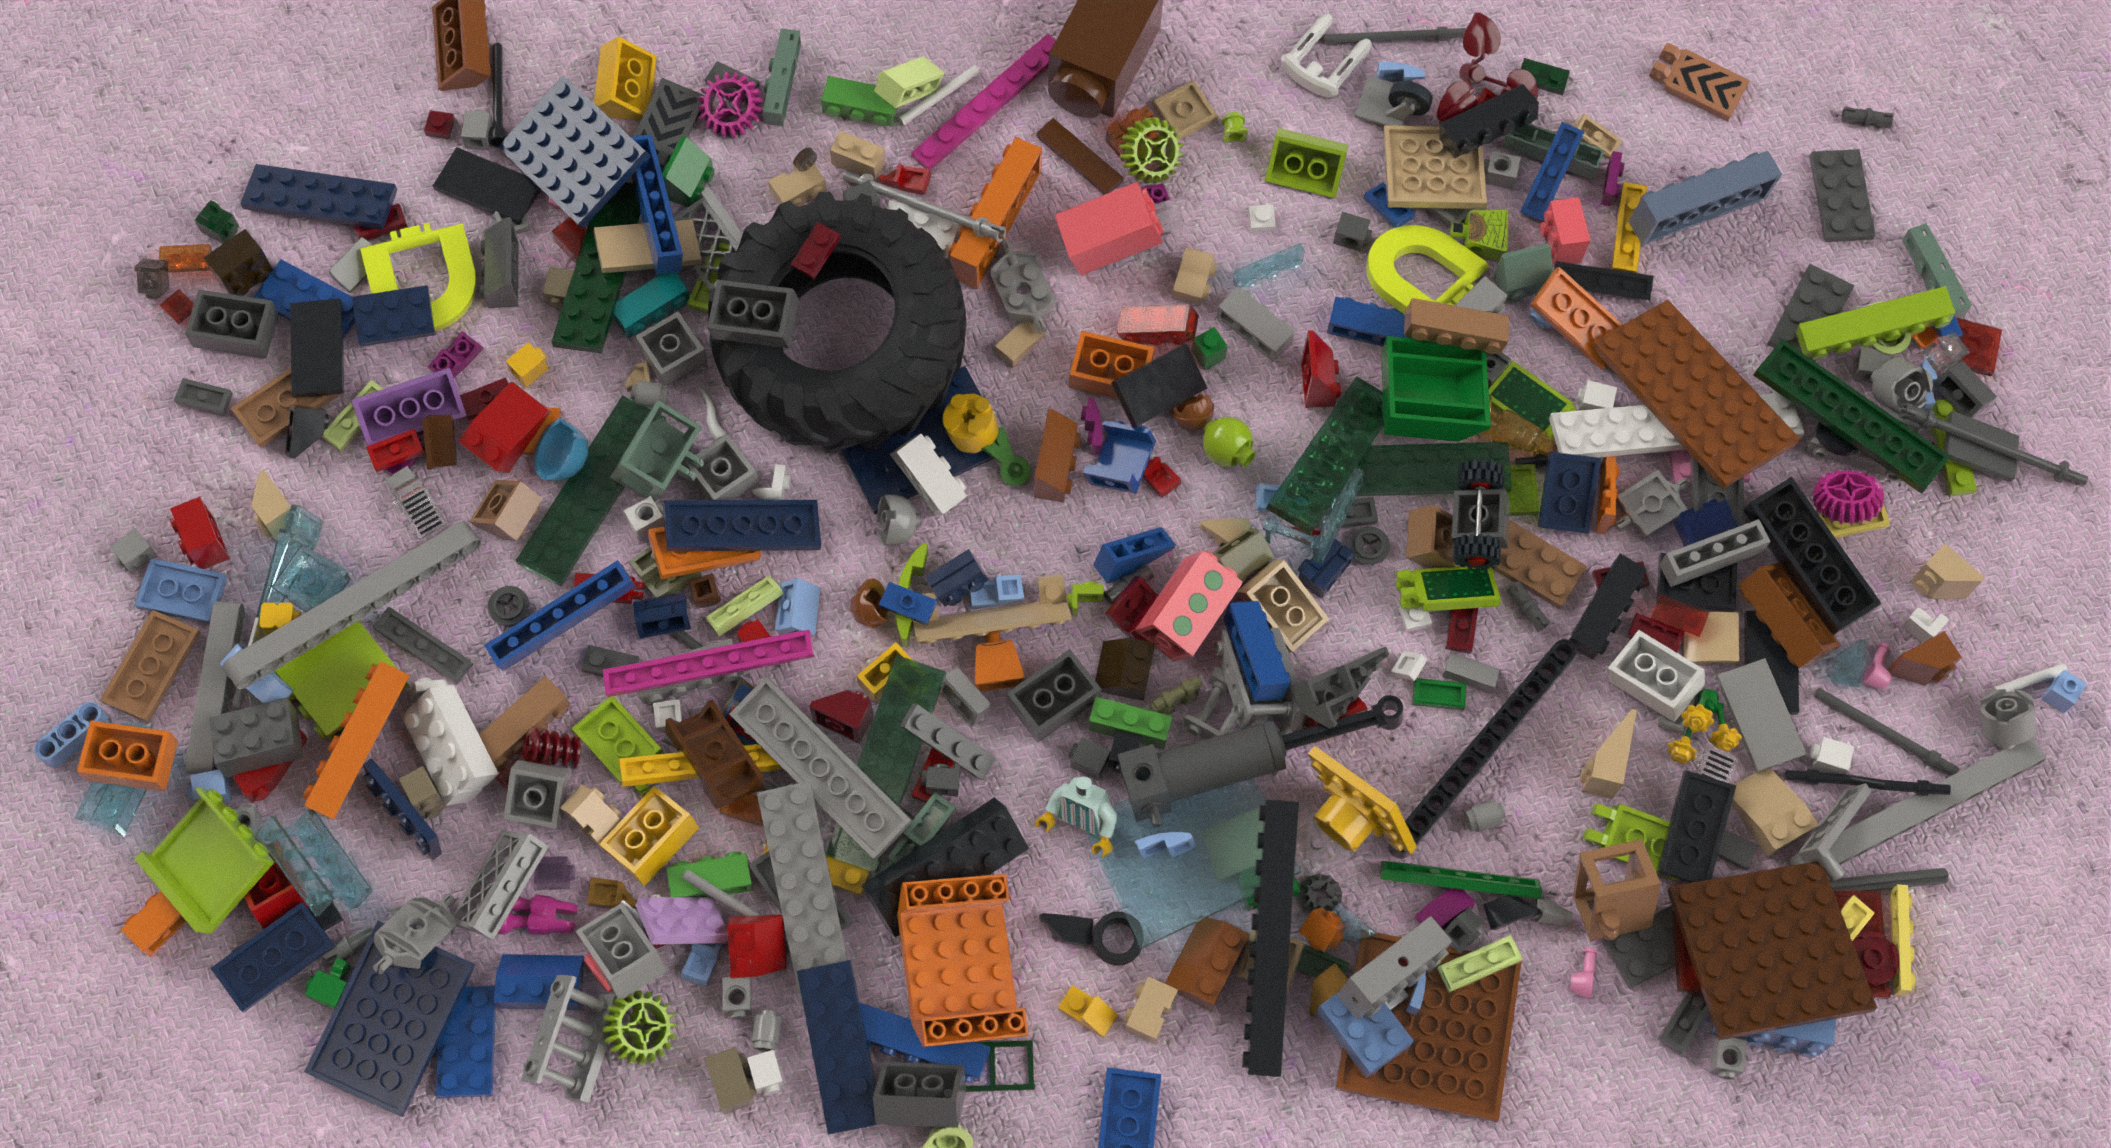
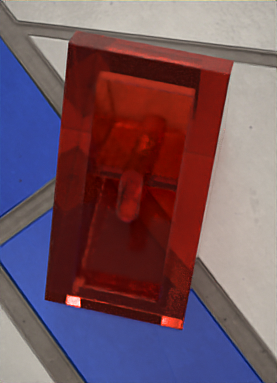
M569 217L551 232L555 243L576 264L586 233V226L584 228L580 227Z

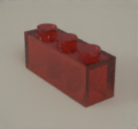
M1191 304L1121 306L1116 333L1122 340L1138 344L1158 346L1162 343L1183 345L1195 341L1199 315Z

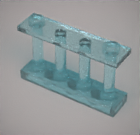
M1307 449L1303 458L1299 457L1294 467L1295 473L1272 518L1267 517L1263 531L1266 532L1265 539L1269 544L1275 533L1310 546V549L1313 550V561L1322 564L1363 484L1364 470L1354 467L1350 476L1346 475L1344 477L1312 465V451ZM1307 473L1337 484L1343 490L1340 496L1337 494L1332 496L1301 483ZM1296 493L1331 506L1332 511L1330 515H1325L1324 517L1293 505L1291 502ZM1288 513L1321 526L1322 531L1319 536H1311L1282 525L1281 522L1285 514Z
M306 810L297 822L289 827H283L275 815L270 816L255 833L315 916H320L330 903L338 898H343L351 909L358 908L372 893L373 889L314 810ZM298 836L305 847L298 848L291 837ZM313 856L320 867L313 869L306 857ZM328 877L335 888L328 889L321 878Z

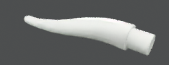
M701 389L700 392L705 398L707 405L706 421L709 432L717 441L725 436L726 433L717 421L713 401L707 392Z

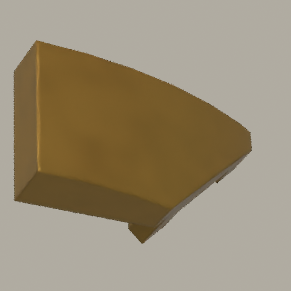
M590 878L587 906L614 908L621 904L623 900L633 909H637L635 906L637 900H634L626 890V886L622 881Z
M1336 963L1313 980L1309 1015L1311 1017L1316 1014L1321 1004L1338 993L1348 981Z

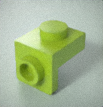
M1095 581L1072 584V593H1067V604L1069 608H1072V616H1078V602H1103V584H1098Z

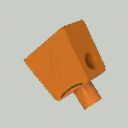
M999 630L990 631L985 635L986 643L976 645L975 687L980 692L1013 688L1025 680L1013 641H1001Z

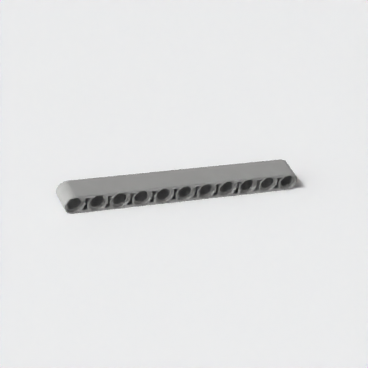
M460 521L233 655L224 662L222 669L238 689H244L471 554L480 546L481 540L466 521Z
M2034 738L2017 744L2012 749H2004L1936 783L1951 785L1950 795L1928 794V796H1919L1915 794L1843 830L1829 851L1841 865L2045 761L2046 757ZM1799 854L1789 859L1792 865L1817 861L1816 859L1803 861Z

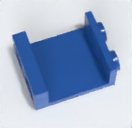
M1104 420L1102 425L1108 435L1096 466L1086 464L1083 473L1090 485L1136 494L1156 440L1150 429L1146 426L1140 425L1132 428L1131 425H1126L1118 420L1113 422Z

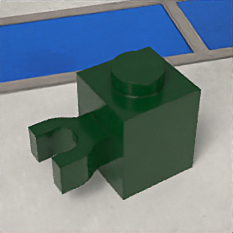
M212 200L206 204L194 220L202 233L222 244L234 237L239 227L233 214L220 208L219 204Z

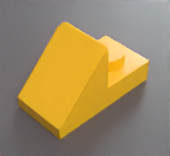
M1074 985L1070 987L1058 1006L1059 1011L1102 1038L1105 1037L1118 1016L1097 995L1093 998Z

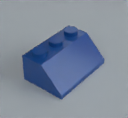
M503 954L496 973L494 1003L499 1009H545L551 994V986L557 975L577 977L573 988L582 991L583 960L585 957L583 955ZM569 999L566 1010H581V1003Z

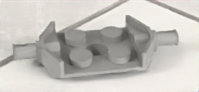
M1005 239V243L1004 240L999 243L1004 256L990 268L993 282L1009 319L1018 323H1034L1038 334H1042V331L1045 333L1047 327L1043 317L1049 314L1056 305V296H1053L1038 263V255L1036 253L1013 251L1010 241ZM1020 287H1026L1030 292L1022 295L1016 290Z
M446 894L440 902L437 900L434 902L424 896L414 897L397 911L375 933L374 944L382 955V958L373 965L375 972L382 974L390 965L419 969L421 960L450 932L453 935L455 932V920L452 913L447 910L455 903L454 896L450 897L451 894ZM420 925L422 929L415 930L410 926Z

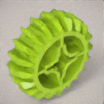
M1144 118L1142 122H1134L1135 128H1127L1130 135L1122 136L1126 144L1119 146L1120 149L1125 151V154L1119 156L1121 159H1126L1122 166L1130 168L1128 171L1129 176L1135 175L1136 181L1143 180L1145 184H1150L1151 182L1159 184L1161 179L1163 181L1168 180V174L1174 175L1176 173L1174 166L1179 167L1181 165L1177 160L1178 157L1184 156L1183 153L1179 152V148H1182L1184 145L1177 143L1181 135L1173 134L1175 127L1168 126L1166 120L1160 122L1159 118H1152V120ZM1149 131L1159 134L1157 138L1152 140L1145 138L1143 135ZM1151 162L1157 163L1159 165V167L1153 171H1149L1144 168L1146 164H1150Z
M637 990L634 994L630 993L624 999L621 998L619 1000L616 998V1006L611 1005L608 1007V1011L612 1015L605 1016L603 1020L610 1023V1026L603 1027L602 1031L605 1033L610 1032V1037H607L604 1042H613L614 1045L610 1048V1051L613 1053L619 1050V1060L627 1057L628 1064H634L636 1060L638 1065H644L646 1060L649 1063H653L656 1061V1056L661 1058L665 1055L663 1049L667 1050L672 1047L667 1039H675L676 1037L674 1033L670 1032V1029L676 1028L677 1024L674 1022L670 1023L669 1018L674 1017L675 1013L666 1012V1009L669 1007L668 1003L660 1005L662 996L658 995L652 999L651 991H647L643 995L641 990ZM633 1006L629 1023L622 1024L625 1012ZM644 1008L648 1009L654 1015L656 1021H653L648 1017L647 1010H645ZM636 1024H638V1025H640V1026L650 1027V1028H647V1029H644L643 1031H641L640 1029L630 1028V1027L635 1026ZM658 1031L654 1043L647 1049L646 1043L649 1042L650 1033ZM623 1034H627L631 1037L632 1045H635V1047L631 1046L625 1040Z

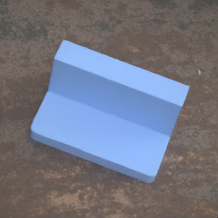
M799 578L780 583L784 594L778 600L775 632L785 634L792 631L809 629L811 636L815 635L820 587Z

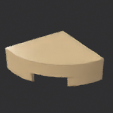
M647 361L638 364L628 376L626 381L628 392L632 390L633 384H638L639 380L651 382Z

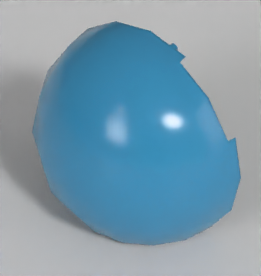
M562 418L550 424L542 434L536 447L534 469L537 476L547 481H563L573 477L582 469L589 454L586 436L578 428Z

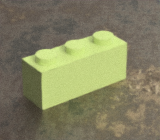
M922 56L904 64L896 65L888 70H883L877 77L878 83L874 92L897 108L936 92L945 72Z

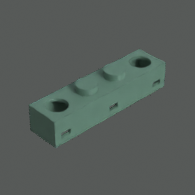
M784 28L780 30L775 57H771L769 62L770 79L766 78L764 93H766L762 111L764 124L784 125L801 48L800 31Z
M1531 123L1515 129L1510 134H1506L1502 147L1544 161L1556 133ZM1580 142L1567 171L1594 180L1605 150Z
M1927 223L1909 229L1902 242L1914 262L1916 272L1922 276L1926 290L1946 286L1955 310L1956 319L1964 317L1972 307V304Z

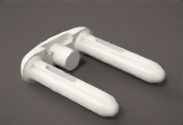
M1330 14L1320 16L1288 54L1281 56L1283 70L1295 82L1305 89L1326 98L1338 95V88L1371 49V41L1369 39L1359 41L1328 79L1323 76L1321 78L1318 77L1323 68L1315 61H1312L1306 69L1302 67L1300 61L1331 26L1332 16Z

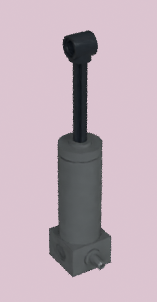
M1386 695L1377 704L1371 705V710L1338 719L1336 721L1338 724L1332 728H1327L1320 724L1281 736L1280 731L1276 730L1274 722L1271 720L1156 753L1154 744L1117 754L1121 775L1135 821L1138 822L1150 818L1153 827H1160L1162 825L1160 815L1171 812L1170 802L1286 769L1285 757L1287 756V750L1374 725L1377 728L1394 730L1402 724L1403 703L1396 696ZM1387 710H1393L1396 713L1394 715L1389 716L1386 715L1384 712Z

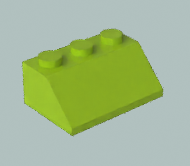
M1278 128L1265 181L1336 198L1349 145Z

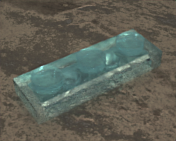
M1299 243L1235 270L1233 277L1235 287L1249 288L1254 286L1259 280L1264 278L1270 279L1277 276L1280 271L1298 267L1303 262L1305 254L1302 244Z

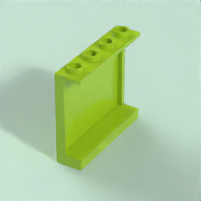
M357 621L273 672L293 689L294 692L289 698L291 701L297 698L301 703L298 709L306 720L312 717L316 722L313 728L321 739L327 736L332 742V736L343 728L340 725L347 711L353 714L357 704L353 703V700L360 687L366 689L370 682L365 678L372 664L378 666L380 661L394 668L396 666L363 625ZM406 682L402 691L409 687L408 682Z
M197 787L195 790L201 796L200 799L152 853L141 851L135 857V861L195 932L211 935L274 864V861L268 855V848L262 843L257 842L253 838V831L248 826L241 824L237 819L238 814L222 802L223 797L219 792L212 788L207 790Z

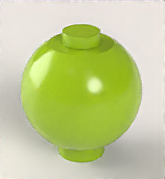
M1222 417L1215 421L1211 420L1205 426L1203 448L1205 454L1213 463L1222 467H1234L1239 464L1245 468L1253 461L1256 456V451L1252 449L1253 435L1250 428L1242 420L1235 417Z

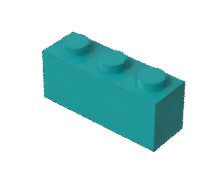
M676 272L660 274L618 300L613 319L629 339L645 331L651 324L664 320L667 314L675 309L679 310L685 307L690 298L688 288Z

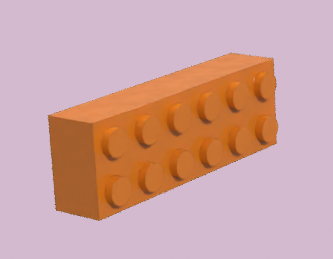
M1018 137L1014 138L1012 144L1006 145L1001 164L997 163L995 165L990 184L986 183L984 185L980 202H975L970 212L971 218L975 220L984 217L993 224L1005 227V238L1036 183L1042 168V148ZM962 225L959 232L960 238L957 243H952L948 256L959 282L978 289L1001 246L999 245L1000 242H996L988 237L975 236L973 229Z
M380 661L378 666L372 664L365 678L370 682L366 689L360 687L353 700V703L357 704L353 714L347 711L340 725L345 728L340 737L334 736L327 749L332 752L328 761L322 759L315 772L319 776L315 785L309 783L302 796L306 800L304 806L334 820L410 676L409 674Z

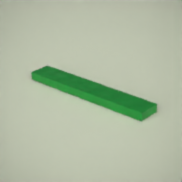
M1380 861L1379 871L1382 880L1541 899L1542 888L1538 879Z

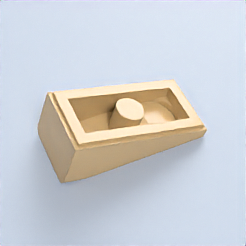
M1585 113L1578 117L1572 125L1585 131L1580 142L1605 150L1603 157L1610 159L1612 152L1617 151L1623 141Z
M1022 322L994 346V353L1014 368L1046 333L1042 331V334H1038L1034 323Z

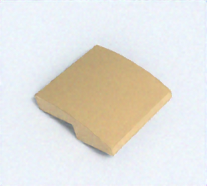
M1700 612L1683 614L1682 628L1685 631L1683 636L1684 658L1698 666H1709L1711 663L1735 665L1739 663V613Z

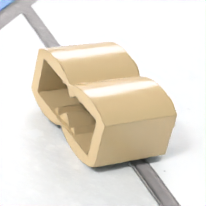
M1188 247L1185 248L1173 288L1172 298L1197 305L1201 304L1202 298H1208L1211 285L1207 284L1209 277H1214L1217 263L1213 262V254Z

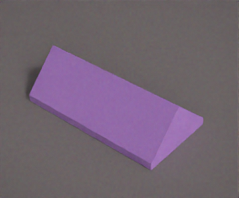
M450 368L351 399L367 446L414 428L416 432L422 431V419L428 415L453 414V420L467 416Z

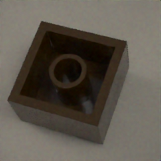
M246 229L203 257L218 283L228 294L244 296L253 286L259 282H264L273 270L262 248Z

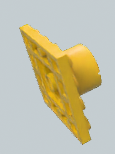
M1314 746L1308 752L1312 761L1311 766L1318 773L1317 778L1324 784L1323 789L1330 795L1324 805L1313 816L1317 826L1334 842L1340 843L1342 848L1351 853H1354L1372 833L1377 838L1382 835L1389 839L1388 843L1399 852L1404 850L1411 855L1417 848V845L1397 804Z

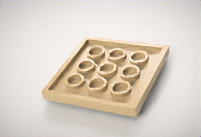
M1384 125L1383 136L1388 207L1486 209L1487 196L1482 146L1454 159L1439 140V126Z

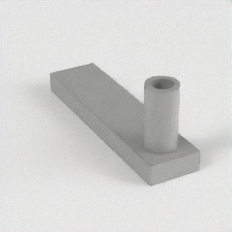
M1867 784L1846 788L1798 852L1803 861L1816 859L1825 868L1826 874L1831 881L1841 878L1845 871L1829 849L1872 791Z

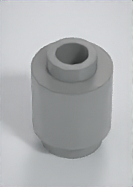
M639 380L637 385H632L630 399L635 400V405L652 408L657 400L666 404L669 388L663 387V384Z
M1494 799L1471 806L1469 810L1464 811L1465 821L1470 831L1476 830L1480 832L1502 825V819L1506 817L1502 804H1497Z
M761 1010V1014L755 1015L752 1033L753 1049L775 1051L776 1045H779L782 1018L777 1016L776 1011Z

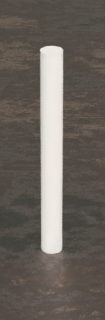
M972 66L898 118L899 122L903 126L978 75L980 71L977 66Z

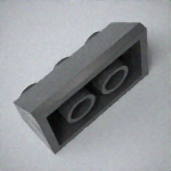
M508 217L486 229L485 240H481V253L485 255V262H481L480 268L481 276L485 278L484 284L480 285L481 299L486 300L488 308L518 307L519 240L512 219Z

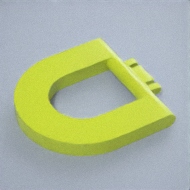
M430 223L423 224L424 232H421L420 225L400 229V238H398L396 231L390 232L391 241L360 248L370 290L373 294L399 290L390 258L391 253L441 242L449 273V283L443 295L431 302L435 331L452 325L470 308L476 294L477 275L463 223L432 231Z
M1407 225L1388 230L1375 240L1368 255L1366 273L1375 292L1405 315V310L1412 298L1456 305L1474 287L1471 284L1488 270L1489 265L1481 257L1439 230L1426 226ZM1420 253L1433 258L1460 278L1436 300H1433L1404 280L1397 273L1394 262L1402 255Z

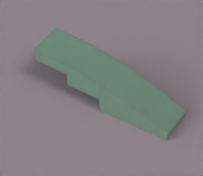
M934 792L913 822L904 831L902 839L889 854L887 862L877 875L941 833L956 810V806Z

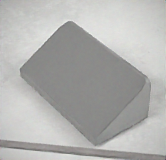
M363 237L329 270L331 278L350 293L367 277L360 248L371 246V244Z
M1451 652L1443 677L1467 683L1466 685L1492 693L1500 669Z
M955 668L943 677L939 691L970 725L974 726L988 710L991 703L959 668Z

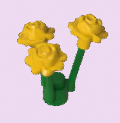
M1701 690L1697 697V704L1695 706L1689 705L1687 710L1682 712L1683 725L1688 727L1685 736L1681 737L1680 741L1674 740V742L1667 743V753L1670 754L1674 762L1685 764L1690 760H1696L1697 750L1690 745L1692 732L1697 733L1699 730L1706 732L1708 726L1714 723L1711 717L1715 712L1718 715L1719 726L1718 731L1712 732L1709 742L1714 745L1715 749L1730 751L1739 745L1742 735L1737 733L1736 728L1729 729L1728 725L1725 724L1723 715L1724 705L1718 702L1719 695L1714 690Z

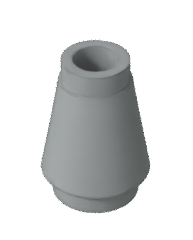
M1546 897L1541 899L1535 898L1531 905L1540 908L1542 911L1541 914L1532 917L1535 919V922L1567 927L1571 921V911Z

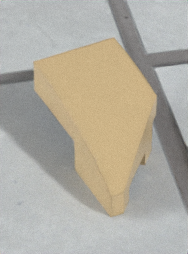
M1246 518L1213 519L1201 521L1198 524L1202 531L1205 529L1215 538L1214 542L1218 546L1221 543H1228L1251 528L1250 520Z

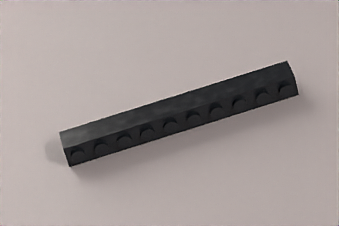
M1265 800L1264 805H1259L1258 821H1263V830L1257 833V848L1261 849V860L1256 859L1255 876H1259V887H1254L1253 903H1258L1257 914H1252L1251 930H1255L1256 935L1255 941H1250L1249 958H1254L1253 969H1248L1247 985H1252V994L1246 997V1013H1250V1024L1244 1025V1040H1248V1051H1243L1242 1068H1247L1246 1073L1248 1075L1281 1077L1299 802Z

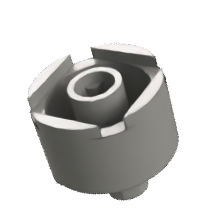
M1898 356L1887 361L1880 369H1876L1871 376L1873 382L1872 391L1876 401L1900 413L1901 409L1906 410L1903 407L1906 402L1922 408L1927 402L1925 399L1927 393H1931L1933 388L1932 376L1927 370Z
M1998 689L1986 694L1982 698L1979 709L1983 736L1988 741L1998 744L2001 749L2008 750L2037 735L2034 702L2031 695L2027 692L2015 689V693L2006 692V689Z

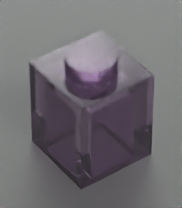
M567 856L542 857L534 871V884L538 890L570 889V882L575 880V865H571Z

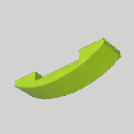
M922 543L911 555L900 576L899 586L910 589L913 575L924 576L928 557V544ZM895 613L899 639L902 646L908 648L913 620Z

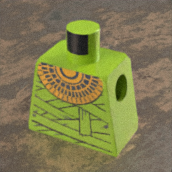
M1508 210L1469 211L1464 223L1452 222L1450 237L1463 238V246L1481 258L1499 262L1501 255L1507 253Z

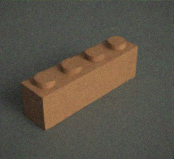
M1412 298L1405 310L1404 336L1419 341L1437 342L1440 345H1454L1463 349L1485 351L1489 354H1501L1509 340V316Z
M546 676L479 734L498 772L507 766L508 760L512 756L522 753L525 736L531 727H537L540 732L541 729H547L548 724L555 718L559 719L567 712L570 705L567 697Z

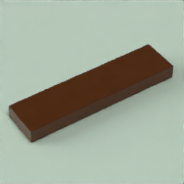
M1054 118L1036 133V137L1104 195L1112 192L1123 182V176Z

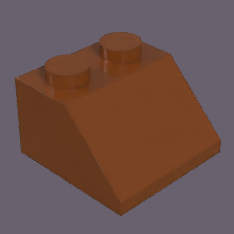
M1944 631L1901 654L1887 670L1893 677L1924 686L1932 681L1938 684L1948 678V674L1957 669L1956 663L1962 656Z

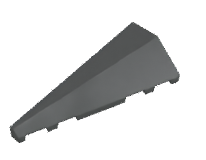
M1387 647L1372 651L1291 686L1300 711L1327 728L1335 727L1338 724L1336 722L1338 718L1348 711L1346 708L1350 702L1356 700L1371 680V674L1380 668L1379 664L1382 659L1388 657Z

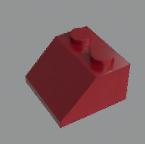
M846 690L812 701L809 707L814 723L860 744L873 719L872 702L866 694L860 691L853 693Z

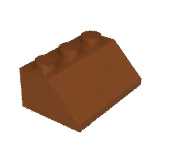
M1048 409L1035 473L1034 498L1064 503L1065 495L1071 494L1073 480L1069 479L1070 471L1075 472L1077 456H1073L1074 448L1079 449L1081 433H1077V423L1053 409Z
M1200 916L1165 984L1177 989L1178 995L1212 1011L1248 942L1250 934L1228 922Z

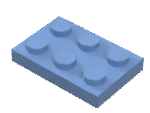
M151 558L134 606L151 612L155 610L164 615L210 624L213 605L216 601H220L228 577L225 573Z

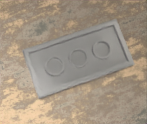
M1766 658L1717 674V682L1739 734L1742 735V741L1756 773L1806 755V751Z

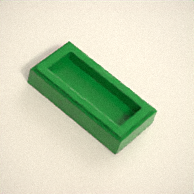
M1416 678L1413 681L1412 705L1464 710L1467 683Z

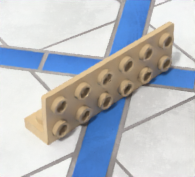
M1063 574L1037 577L1039 602L938 616L936 605L928 625L913 620L916 641L930 644L942 638L957 640L962 638L963 635L984 636L990 631L1010 632L1017 627L1025 626V628L1031 629L1045 623L1053 625L1063 624L1066 620L1072 619L1066 601ZM934 592L923 594L936 600Z

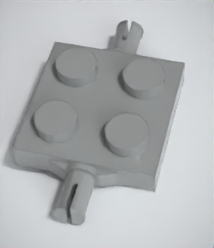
M1659 470L1655 471L1617 495L1616 501L1624 510L1625 515L1617 519L1614 526H1617L1616 529L1620 531L1631 523L1645 539L1687 513L1688 509L1681 501L1679 492L1690 487V482L1684 477L1677 483L1672 484L1663 477Z

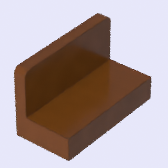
M453 414L428 415L424 417L422 423L427 469L457 465Z

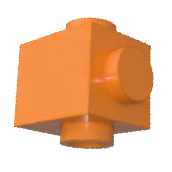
M1321 907L1312 910L1300 928L1299 933L1309 940L1308 943L1311 947L1318 951H1326L1332 948L1336 949L1342 943L1345 937L1343 932L1347 926L1341 922L1342 919L1332 911L1327 912Z

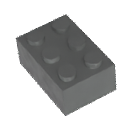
M717 280L707 329L713 338L718 340L789 348L799 299L791 288Z
M198 289L185 335L195 348L267 358L279 313L271 300Z
M1069 649L1007 692L1006 703L1038 743L1094 704L1095 698L1101 697V688Z
M288 697L209 717L214 764L225 778L304 757L298 711Z
M883 1062L873 1096L876 1124L958 1128L966 1095L964 1065Z

